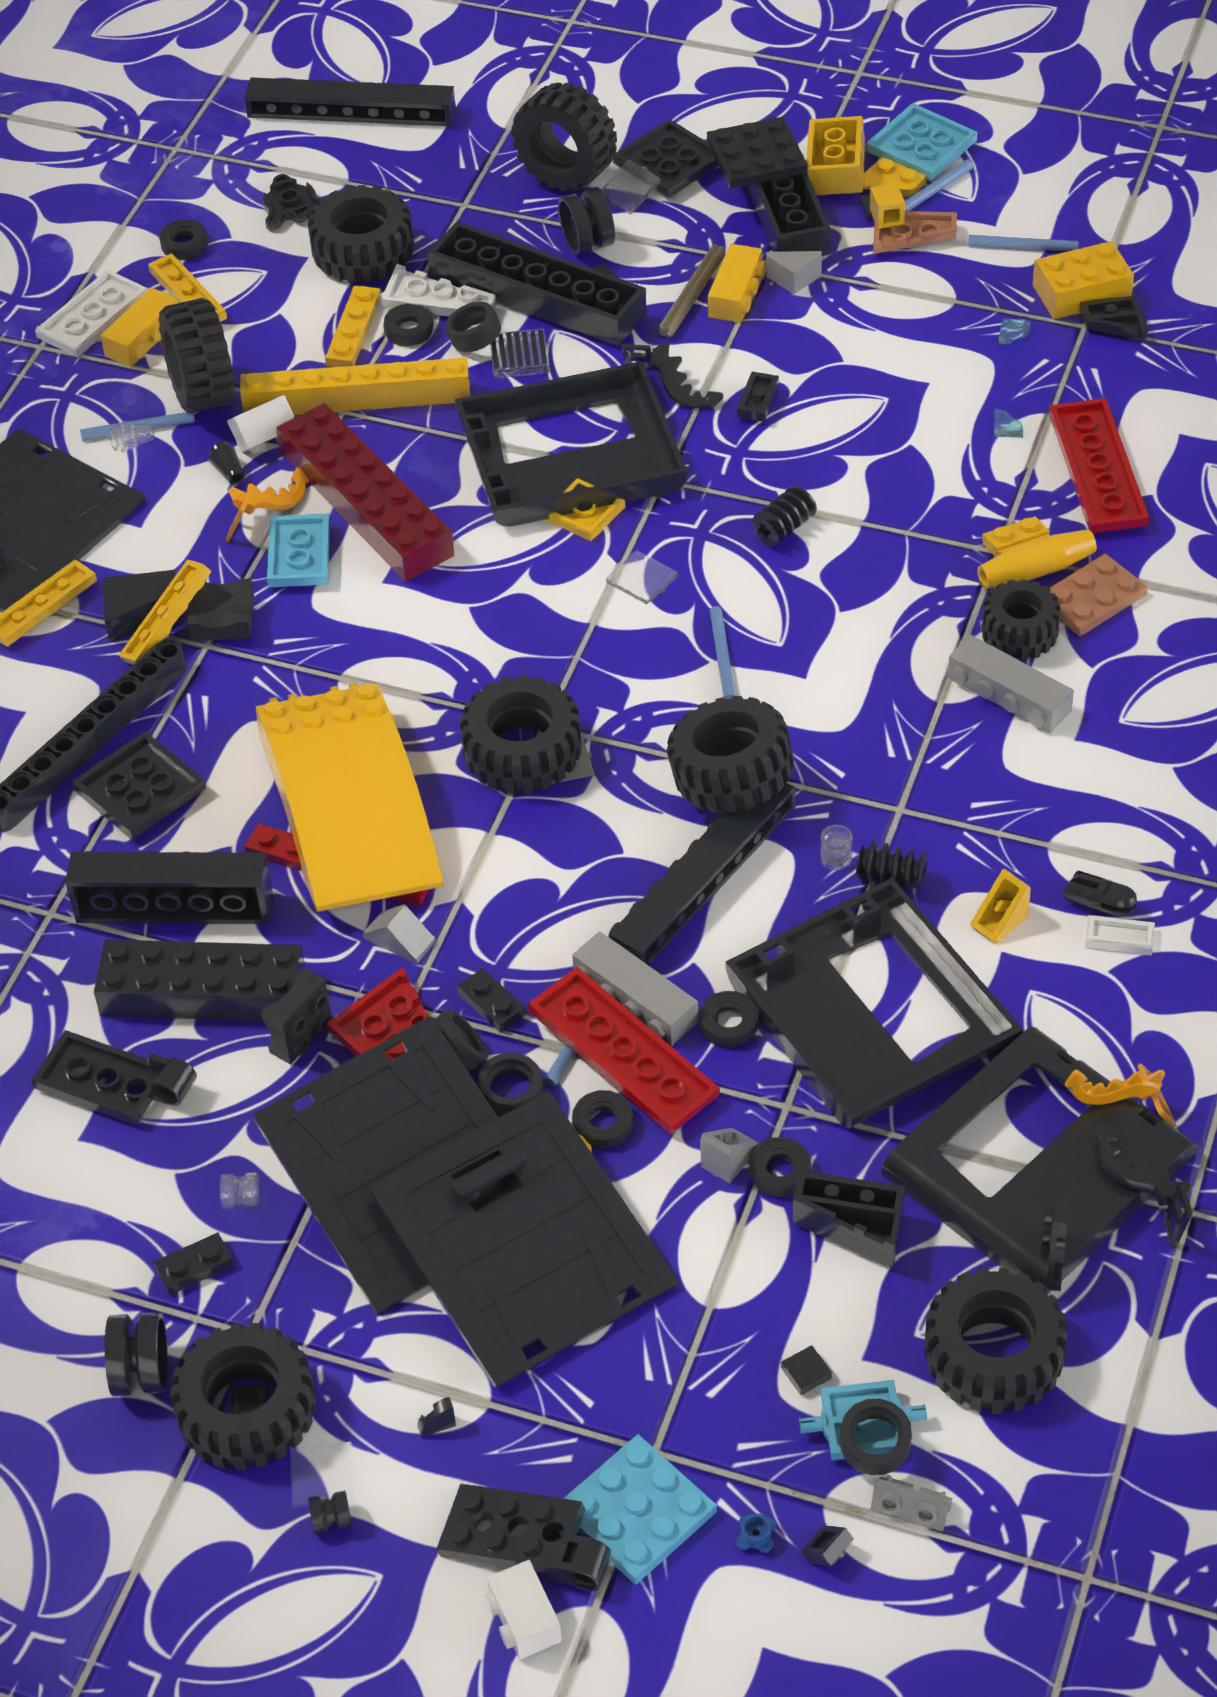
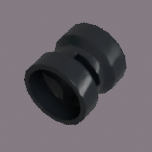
M346 1490L334 1492L330 1500H328V1497L323 1498L320 1495L308 1497L314 1535L326 1533L335 1524L340 1530L352 1528Z

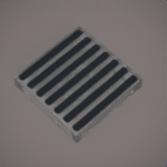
M544 328L501 332L490 344L493 378L550 373Z

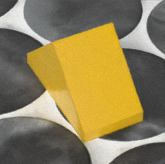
M1002 869L970 925L994 943H998L1028 917L1031 887L1006 869Z

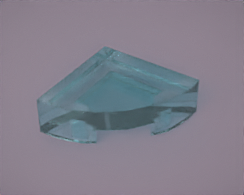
M1003 318L998 344H1011L1015 339L1022 336L1023 338L1026 337L1031 329V321Z
M995 409L994 437L1023 438V425L1021 421L1009 416V413L1006 411Z

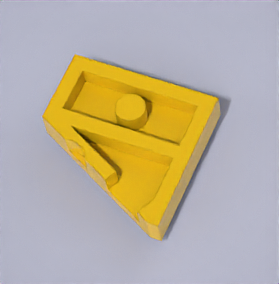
M881 157L864 173L863 189L897 183L903 197H912L926 184L927 176L890 159Z

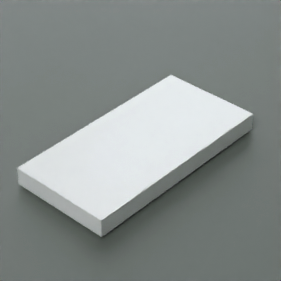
M107 269L36 328V337L79 357L101 338L100 335L149 289Z

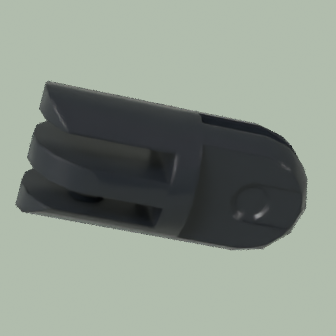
M1079 870L1074 873L1063 891V898L1069 902L1115 916L1130 915L1135 911L1137 905V894L1130 887Z

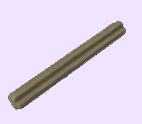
M716 244L711 246L659 325V334L661 336H666L667 338L673 336L724 258L725 249L723 246Z

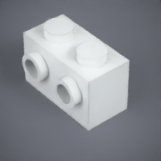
M285 395L242 413L227 422L241 452L250 449L252 454L268 447L266 441L275 438L278 443L276 427L295 417Z
M530 1560L487 1577L489 1593L484 1594L486 1605L492 1617L499 1615L503 1624L499 1627L502 1640L507 1649L514 1647L519 1660L562 1642L559 1620Z

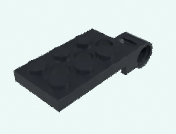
M65 1030L31 1079L34 1089L137 1126L153 1100L170 1106H179L197 1079V1073L192 1066L177 1058L167 1059L151 1053L148 1059ZM80 1065L87 1067L78 1074L70 1072L72 1068ZM108 1076L116 1077L110 1084L100 1083L102 1078ZM139 1086L146 1088L141 1094L133 1095L129 1093L132 1088Z
M460 1483L436 1548L440 1557L509 1568L530 1560L535 1572L545 1573L549 1581L571 1584L576 1588L586 1591H595L600 1588L611 1555V1549L605 1543L594 1538L577 1536L585 1512L582 1501ZM485 1519L494 1520L492 1526L485 1531L476 1530L477 1525ZM521 1524L529 1526L528 1530L520 1536H511V1532L516 1526ZM557 1529L564 1531L559 1540L554 1542L546 1541V1537L550 1532Z

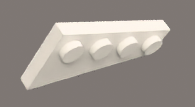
M396 264L382 297V307L392 309L403 304L419 305L429 310L430 314L450 316L461 306L472 302H487L494 308L496 298L493 294L465 285L460 288L455 287L451 284V281L443 278L439 281L427 278V273L418 270L415 273L408 272L405 266Z

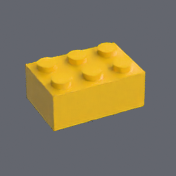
M863 116L810 119L806 162L808 164L807 174L816 195L824 196L828 194L863 192L865 157Z
M1113 241L1034 260L1033 287L1053 320L1080 314V302L1132 296L1134 274Z

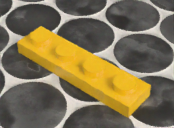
M172 253L148 264L150 273L171 296L178 298V303L204 298L213 304L220 322L227 319L226 310Z
M353 286L326 354V367L355 366L381 299L380 288Z
M75 559L0 614V642L8 647L97 582L95 572Z
M187 559L118 656L126 663L134 665L157 643L166 638L174 623L187 610L189 602L197 591L204 586L207 577L212 571L204 564Z

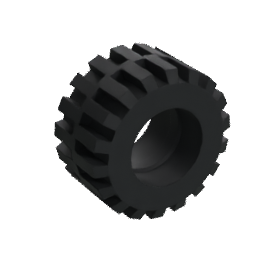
M1021 579L1020 582L1009 580L1007 584L1000 583L996 585V589H991L988 592V597L984 599L981 631L984 642L1014 658H1021V660H1028V657L1035 659L1040 657L1041 653H1048L1051 646L1054 647L1058 638L1061 610L1060 602H1057L1058 597L1055 593H1050V588L1047 586L1041 587L1040 583L1036 581L1030 583L1025 579Z

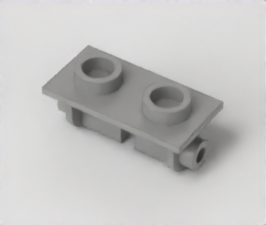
M887 1475L886 1478L879 1476L875 1480L870 1510L943 1532L946 1516L950 1511L953 1498L947 1497L946 1492L943 1491L940 1493L920 1487V1490L913 1489V1484L894 1479L890 1475Z

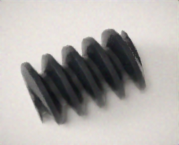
M797 486L789 487L777 499H774L769 505L754 515L752 524L756 536L764 545L775 547L779 541L786 538V535H790L794 529L799 528L809 517L816 514V502L803 488Z
M872 840L868 848H865L863 844L860 849L856 866V878L862 879L866 872L868 880L871 882L876 881L879 875L881 883L893 878L900 887L905 881L906 889L910 891L918 883L920 892L927 871V852L923 851L919 859H915L914 849L910 848L905 857L902 856L901 846H897L892 854L889 852L888 843H885L882 849L878 851L876 840Z

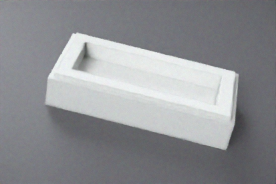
M1088 915L1085 948L1152 956L1155 923Z

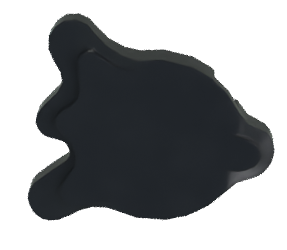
M286 174L275 176L273 183L270 185V192L263 195L264 207L268 213L265 219L266 228L276 230L286 220H294L295 223H303L307 220L315 205L320 201L316 196L314 188L308 182H306V186L297 184L296 179Z

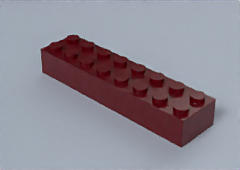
M325 403L276 427L280 453L295 468L299 467L303 470L309 479V483L405 582L455 556L452 530Z

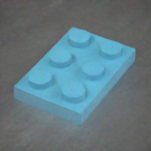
M329 513L270 516L267 568L268 588L328 585Z

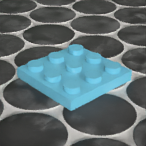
M912 103L866 143V152L879 158L885 157L927 176V180L932 181L977 141L978 132Z
M639 1434L563 1498L582 1501L585 1512L578 1532L584 1537L594 1538L605 1543L611 1549L609 1561L635 1585L717 1513V1505Z

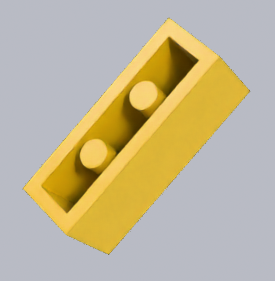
M730 244L708 294L709 318L740 323L744 313L749 312L752 294L756 295L759 277H764L766 271V261L762 260V249Z
M151 287L100 335L105 357L132 367L161 340L159 312L167 305L178 303V298Z

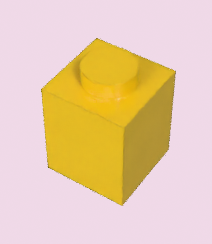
M897 183L870 187V211L878 229L904 225L905 201Z

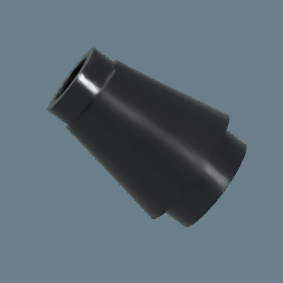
M227 442L215 444L208 453L210 464L231 485L240 483L245 475L235 448Z

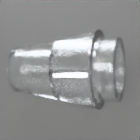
M117 424L115 428L110 429L109 436L115 451L121 450V452H126L149 441H153L154 431L151 424Z

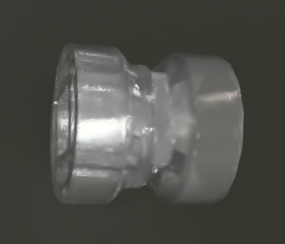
M842 825L826 827L820 836L821 862L828 869L842 870L848 867L852 861V832Z
M249 1172L244 1176L238 1177L233 1173L221 1174L220 1198L222 1208L232 1209L236 1205L242 1204L247 1208L258 1207L260 1200L258 1173Z

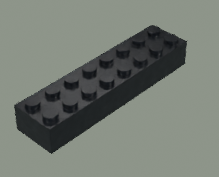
M458 221L428 251L431 279L439 281L443 278L451 281V284L458 288L465 285L493 294L497 303L620 346L647 314L645 287Z

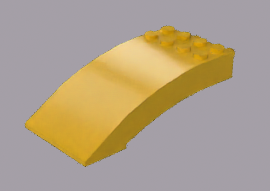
M355 682L348 685L349 688L345 690H339L337 686L330 687V691L324 694L300 696L298 698L296 694L288 695V700L279 702L277 697L270 698L269 703L265 705L255 706L259 739L279 790L299 856L303 877L317 912L444 886L443 876L418 787L402 740L378 684L358 686Z

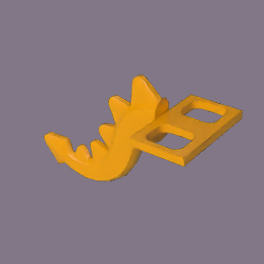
M299 467L295 469L291 480L296 484L288 485V489L291 492L285 488H280L279 495H277L272 487H267L264 492H261L253 484H248L247 492L231 487L228 490L233 500V505L239 510L229 529L225 542L229 543L243 512L250 515L257 508L281 511L288 510L299 504L304 498L306 484L309 482L303 470Z
M1140 1063L1137 1065L1139 1071L1133 1073L1127 1080L1113 1079L1107 1087H1104L1103 1083H1098L1093 1087L1092 1082L1084 1083L1087 1077L1079 1070H1074L1065 1082V1086L1070 1087L1076 1099L1093 1105L1109 1104L1131 1097H1138L1144 1101L1151 1096L1159 1115L1173 1127L1177 1126L1160 1090L1165 1076L1164 1070L1151 1073Z

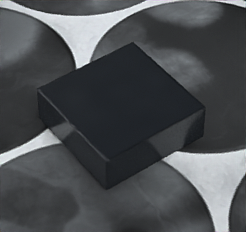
M812 1345L781 1361V1369L800 1395L832 1379L831 1370Z

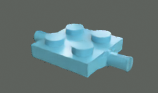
M894 1380L821 1388V1416L799 1418L801 1434L823 1431L829 1443L831 1461L845 1459L840 1448V1426L845 1413L854 1404L865 1399L881 1398L895 1403L905 1412L909 1421L927 1420V1411L925 1404L903 1407L897 1397ZM867 1419L859 1423L853 1433L856 1446L863 1452L871 1455H884L891 1452L896 1447L898 1441L896 1429L890 1423L880 1419Z

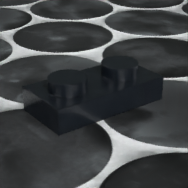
M752 371L737 407V417L765 422L779 386V376Z
M483 968L457 985L458 994L500 1033L526 1015L525 1006Z
M218 1232L153 1261L155 1270L169 1296L234 1266L233 1259Z

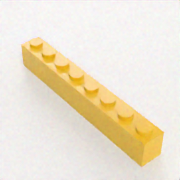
M467 357L241 374L240 395L243 412L245 413L285 395L293 415H301L323 403L333 412L455 403L454 399L470 396Z

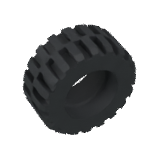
M559 82L551 83L549 86L546 85L537 91L519 108V111L514 116L511 134L515 137L512 143L514 150L517 149L518 151L517 158L520 163L523 162L525 164V170L529 174L532 173L536 176L535 180L541 184L547 183L549 188L556 190L560 188L561 191L583 189L613 161V156L616 154L617 132L613 131L615 127L613 118H609V111L606 106H602L598 102L599 98L594 94H588L587 89L580 86L575 88V84L564 83L563 85ZM551 122L563 127L571 135L576 144L577 151L567 148L559 141L552 129Z
M358 185L357 188H351V186L344 187L339 192L335 190L329 194V197H323L315 205L308 218V231L314 262L328 276L333 275V278L339 281L347 280L349 283L364 281V283H371L374 279L379 281L386 279L388 274H393L396 264L404 266L408 262L414 250L409 207L405 204V201L398 195L395 196L388 189L384 191L378 186L370 188L366 187V185Z
M199 298L165 306L159 312L161 345L169 378L181 408L193 413L229 404L233 400L235 390L232 363L224 331L213 304L207 299Z
M518 675L516 679H510L509 676L501 678L500 682L496 684L491 682L484 686L483 691L478 690L471 697V701L466 703L463 715L460 717L463 756L466 760V766L470 772L475 774V778L483 784L488 782V786L497 791L501 788L510 794H515L516 791H524V794L533 793L535 789L540 788L541 791L551 787V781L555 780V783L558 784L566 777L565 771L572 772L576 766V760L578 761L581 755V727L577 704L573 702L572 697L567 691H561V687L552 681L549 684L546 683L544 678L535 676V679H529L527 675ZM517 728H532L543 732L538 737L526 741H509L499 737L503 733Z
M732 696V699L721 697L715 699V702L700 704L695 711H688L684 715L683 720H678L667 741V755L677 790L686 801L693 803L694 806L703 810L707 807L711 812L720 813L721 810H727L728 813L737 812V809L746 807V810L754 808L758 802L765 803L770 800L771 794H777L783 788L784 783H787L792 768L794 767L793 751L783 716L765 701L761 703L760 700L753 697L743 699L742 696ZM738 752V753H735V754H732V755L723 756V755H726V754H729V753Z
M989 1268L977 1269V1274L971 1275L970 1272H965L958 1275L957 1283L953 1281L947 1282L941 1288V1294L935 1295L930 1304V1312L927 1313L924 1355L927 1358V1368L930 1375L934 1378L936 1377V1385L942 1392L950 1391L951 1399L962 1405L965 1401L970 1404V1409L981 1412L982 1408L992 1409V1414H1003V1409L1011 1408L1012 1412L1023 1410L1026 1402L1034 1405L1043 1399V1392L1050 1393L1056 1385L1057 1377L1061 1376L1067 1342V1322L1065 1314L1060 1311V1303L1052 1294L1047 1296L1048 1288L1039 1281L1034 1284L1030 1282V1276L1021 1272L1018 1275L1009 1273L1010 1269L999 1268V1271H989ZM986 1323H998L1018 1331L1027 1340L1029 1345L1021 1352L1012 1356L990 1357L978 1353L969 1347L963 1340L962 1335L975 1326Z
M241 1323L230 1324V1329L221 1331L219 1327L210 1331L211 1336L208 1338L200 1337L192 1343L193 1350L191 1352L186 1350L179 1359L180 1367L174 1369L171 1378L173 1384L170 1388L171 1401L183 1439L190 1449H195L198 1457L204 1461H209L212 1458L214 1466L227 1468L228 1464L234 1465L235 1470H247V1465L253 1464L260 1468L267 1466V1461L274 1457L277 1461L287 1455V1448L291 1446L294 1449L302 1442L301 1432L307 1433L313 1423L312 1415L316 1412L314 1384L307 1357L304 1351L299 1350L298 1343L290 1336L284 1338L282 1331L274 1327L264 1330L263 1324L250 1323V1327H242ZM240 1379H263L277 1387L272 1397L264 1405L251 1412L229 1414L211 1406L214 1397L222 1388Z

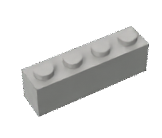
M972 635L949 656L948 678L1049 733L1072 711L1074 694L1072 688Z
M599 931L572 954L573 969L579 967L671 1046L699 1022L698 1001L602 932Z

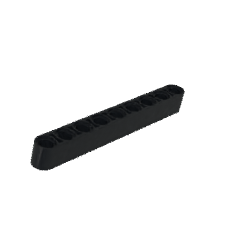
M165 639L157 643L0 783V832L10 831L183 676L186 672V664L182 645L178 640Z

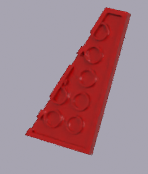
M402 967L329 1021L327 1028L330 1034L357 1057L430 1016L425 1012L415 988H412L407 974ZM400 1043L384 1053H386L391 1061L406 1051L403 1048V1044Z

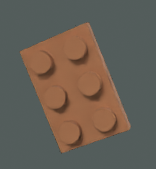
M1106 553L1050 588V593H1055L1058 597L1057 602H1060V622L1079 637L1147 594V585Z

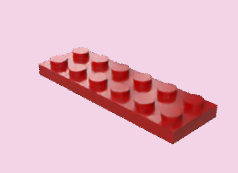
M1102 398L1049 405V416L1088 529L1092 533L1148 526L1149 515L1107 399Z
M575 967L528 1003V1012L670 1135L719 1097L720 1088L579 967Z

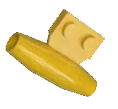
M1036 516L1025 518L1019 522L998 527L995 530L982 534L983 544L995 558L978 567V576L985 589L996 588V585L1000 583L1007 584L1009 580L1020 582L1021 579H1025L1028 582L1063 570L1093 554L1097 549L1096 540L1090 530L1050 536V530Z

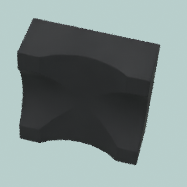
M240 579L227 584L205 582L204 586L197 591L191 600L187 621L190 640L251 639L254 607L252 579Z
M304 967L296 975V981L292 989L283 998L269 1004L261 1012L262 1019L271 1034V1043L268 1046L269 1053L290 1065L299 1055H303L308 1050L310 1043L319 1033L327 1030V1023L332 1020L325 979Z

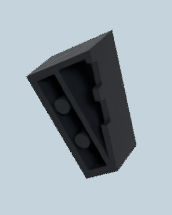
M799 1170L793 1199V1223L893 1269L904 1213L905 1186Z

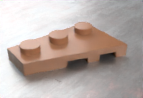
M905 211L904 225L878 229L875 223L873 254L956 239L957 212Z

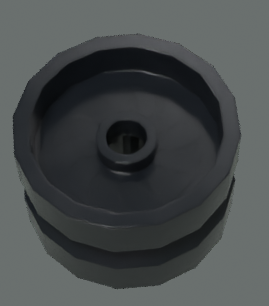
M599 187L582 191L581 197L572 193L559 198L558 214L560 224L572 253L579 255L591 251L593 245L600 249L614 244L615 226L608 201Z
M161 1312L142 1313L136 1323V1328L134 1321L128 1314L109 1315L105 1326L104 1349L106 1377L110 1394L112 1396L132 1395L137 1386V1381L145 1394L165 1393L168 1381V1344L163 1314Z

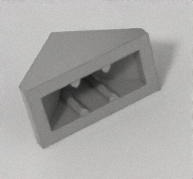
M822 251L766 252V277L792 294H796L821 277Z
M406 905L381 912L362 934L364 939L415 964L419 963L435 943V937Z
M733 1128L705 1132L700 1139L701 1168L731 1183L749 1161L754 1148L760 1143Z

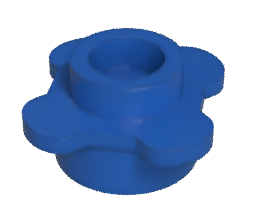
M757 1513L743 1515L739 1519L741 1533L736 1538L737 1546L742 1550L755 1548L763 1553L771 1551L774 1546L771 1540L772 1532L776 1530L774 1519ZM758 1531L760 1534L758 1536H754L753 1532Z

